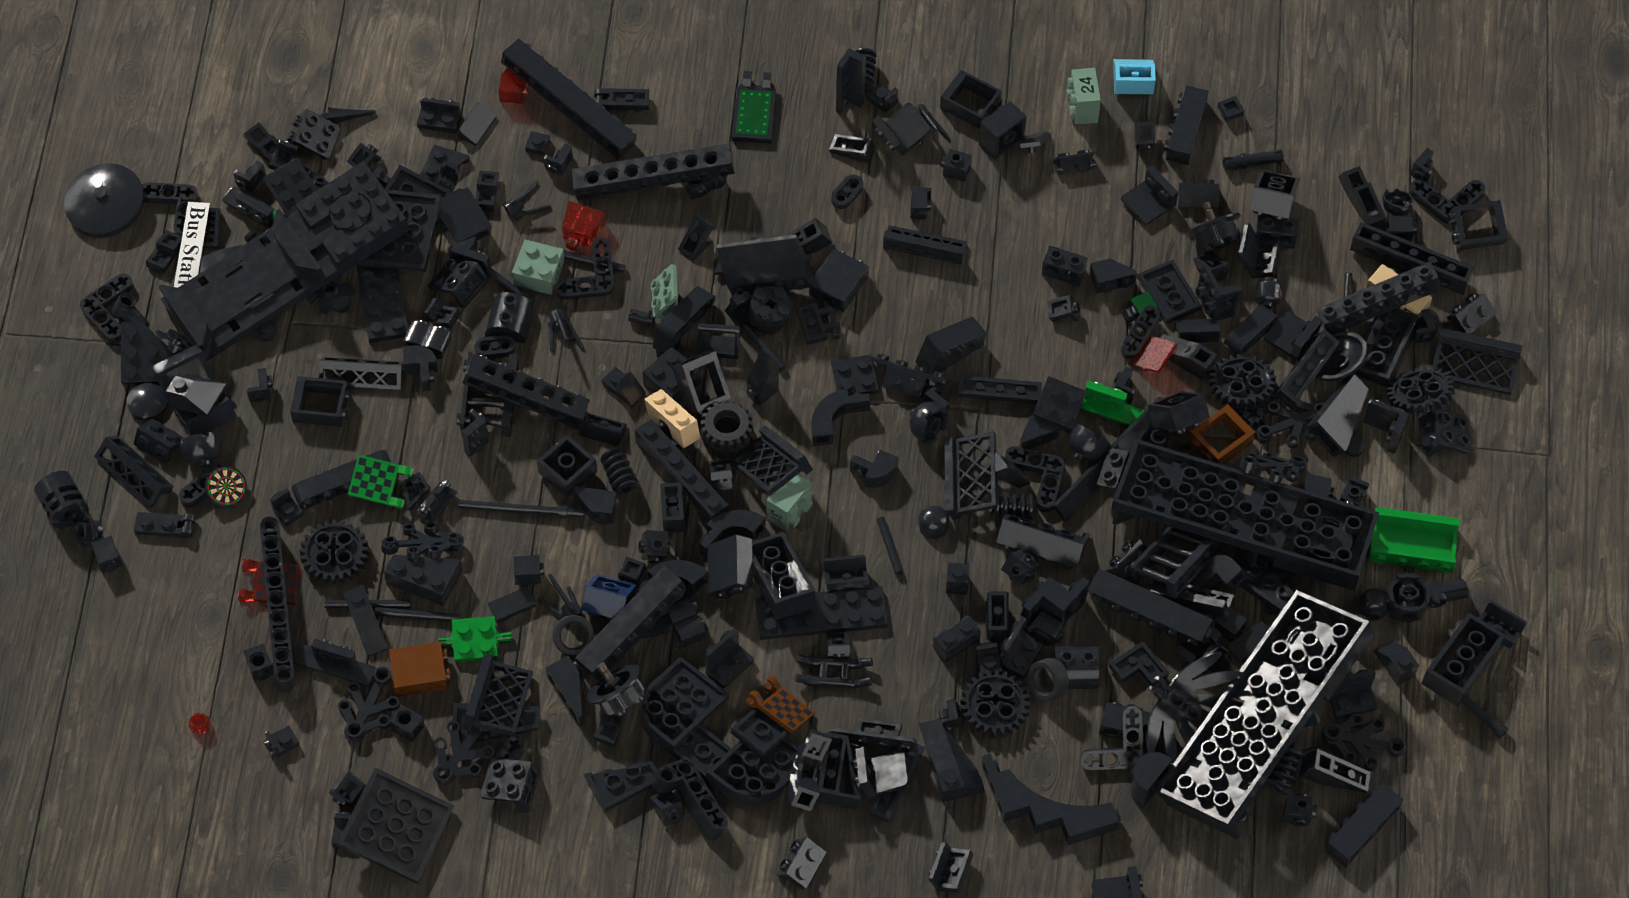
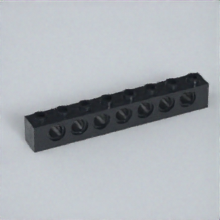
M730 143L576 168L572 169V180L577 200H587L592 197L628 193L640 189L647 190L653 187H666L671 184L707 180L719 176L726 177L735 174L732 150Z

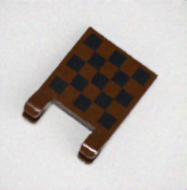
M774 676L767 678L769 683L763 686L765 691L773 693L769 698L763 701L761 695L753 690L749 693L751 697L746 699L747 705L759 708L791 734L815 714L813 710L782 688Z

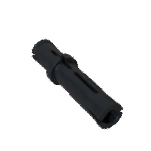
M1281 149L1254 154L1240 153L1237 156L1223 157L1222 163L1224 170L1233 168L1246 169L1249 166L1283 162L1284 155Z

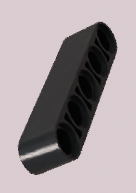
M385 450L366 455L367 457L392 463ZM357 459L294 484L291 490L299 507L302 509L309 508L349 492Z

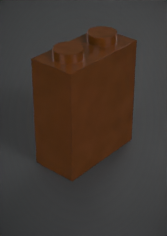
M441 641L389 649L396 697L448 689L447 681H451L449 668L444 667V662H448L446 649L441 647Z

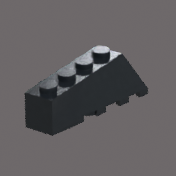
M1010 514L1004 516L996 541L1002 547L1007 549L1016 548L1030 555L1041 556V559L1044 561H1056L1066 568H1077L1080 564L1090 537L1089 533L1083 532L1082 536L1074 534L1073 529L1055 530L1052 524L1039 523V525H1035V521Z

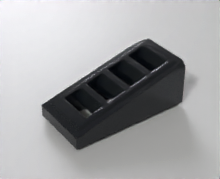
M835 134L829 148L831 153L866 163L870 162L875 150L872 139ZM840 142H843L842 147L839 148Z
M209 208L208 217H213L215 220H207V224H214L215 227H206L205 231H214L215 234H205L204 238H214V242H203V247L219 248L222 213L220 208Z

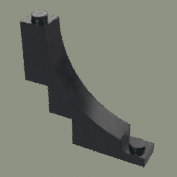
M991 753L982 756L981 766L1003 822L1029 815L1035 833L1061 826L1068 845L1118 830L1121 817L1118 809H1114L1112 802L1093 806H1075L1055 802L1029 789L1009 769L1000 772L997 760L993 761Z

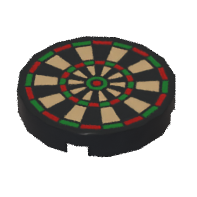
M222 466L210 472L205 481L204 489L207 498L214 505L221 508H230L243 500L247 492V482L244 475L236 468Z

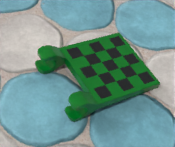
M358 454L348 495L403 509L405 500L391 497L397 474L410 478L413 474V468Z

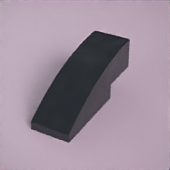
M1360 166L1342 172L1338 176L1350 202L1365 224L1371 225L1386 219L1371 182L1367 183Z

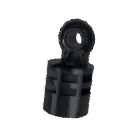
M68 471L52 472L35 485V495L55 528L73 526L75 537L83 548L91 547V542L102 537L103 526L101 522L89 516L88 504Z

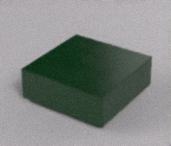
M1149 292L1130 299L1131 306H1136L1139 315L1146 306L1152 305L1158 308Z

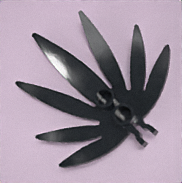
M1215 652L1187 665L1175 676L1170 685L1166 684V681L1161 676H1156L1155 679L1159 681L1160 686L1165 689V692L1151 685L1148 687L1150 691L1157 693L1160 697L1150 714L1147 725L1146 743L1148 753L1154 752L1162 726L1163 744L1166 755L1172 759V766L1177 759L1173 721L1175 720L1182 738L1188 744L1195 734L1188 721L1198 729L1210 713L1200 705L1202 704L1213 709L1221 697L1213 694L1195 693V690L1226 683L1243 676L1245 673L1242 671H1220L1205 674L1192 680V678L1204 672L1222 656L1221 652ZM1233 699L1229 702L1239 708L1243 705L1242 702Z

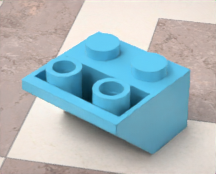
M1113 59L1114 94H1154L1156 78L1153 60Z

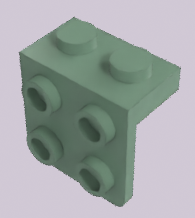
M671 264L651 283L653 317L663 319L678 304L676 265Z

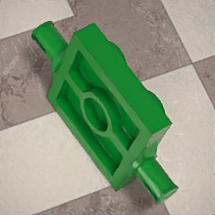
M495 616L453 619L451 637L438 638V642L441 641V647L452 646L455 663L481 661L484 654L492 655V660L498 659L497 648L499 642L512 641L511 632L498 633Z

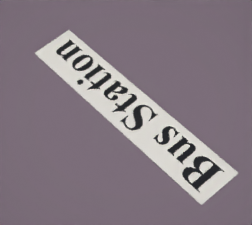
M188 202L174 287L178 288L198 275L210 203Z

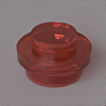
M196 713L189 719L188 725L193 733L203 734L209 730L211 722L207 715Z

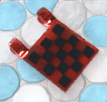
M242 559V571H256L254 591L239 589L238 601L241 603L251 601L267 602L263 562ZM283 563L287 604H296L300 565Z

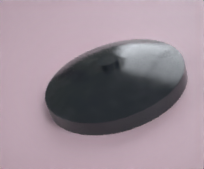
M111 163L96 165L80 173L69 185L64 198L65 213L73 227L82 234L91 237L113 236L130 227L141 214L145 202L144 188L137 175L125 166Z

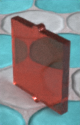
M1149 335L1132 365L1144 369L1145 372L1152 371L1160 374L1177 344L1165 340L1164 337L1157 338Z

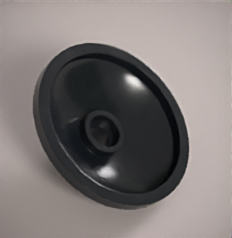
M1353 332L1332 334L1340 343L1315 377L1323 381H1339L1357 372L1364 364L1368 355L1367 344L1360 335Z

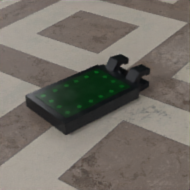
M744 71L743 84H739V87L737 86L732 141L771 143L776 89H774V86H771V73L763 72V84L760 86L751 85L752 71Z

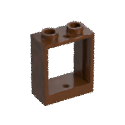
M1227 404L1210 418L1206 419L1201 425L1190 431L1189 444L1203 456L1204 460L1223 465L1254 442L1256 432ZM1222 421L1239 439L1218 453L1202 435Z

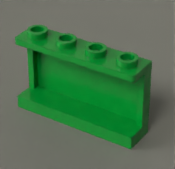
M1382 507L1375 508L1379 515L1370 542L1369 561H1374L1377 564H1395L1399 567H1417L1420 570H1438L1441 573L1454 572L1460 518Z

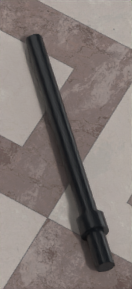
M459 500L458 504L459 508L557 515L558 518H567L568 516L584 517L585 509L568 508L565 505L550 507Z

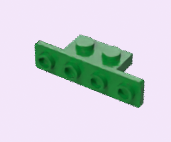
M1088 381L1085 390L1087 393L1080 409L1128 426L1145 411L1126 404L1127 393L1122 390L1112 389L1099 382Z

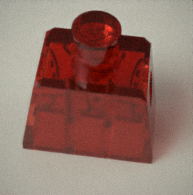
M569 201L562 225V235L567 240L566 248L576 251L579 244L587 247L590 246L606 224L605 212Z

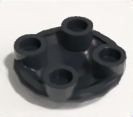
M152 382L141 383L135 386L127 396V407L138 420L164 414L167 410L168 397L159 384Z

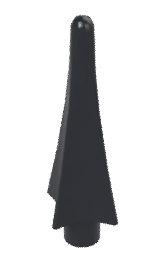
M328 107V113H320V115L337 124L354 118L373 115L376 111Z

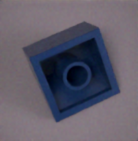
M596 574L585 586L581 610L587 611V614L592 616L602 615L612 620L632 600L636 584Z

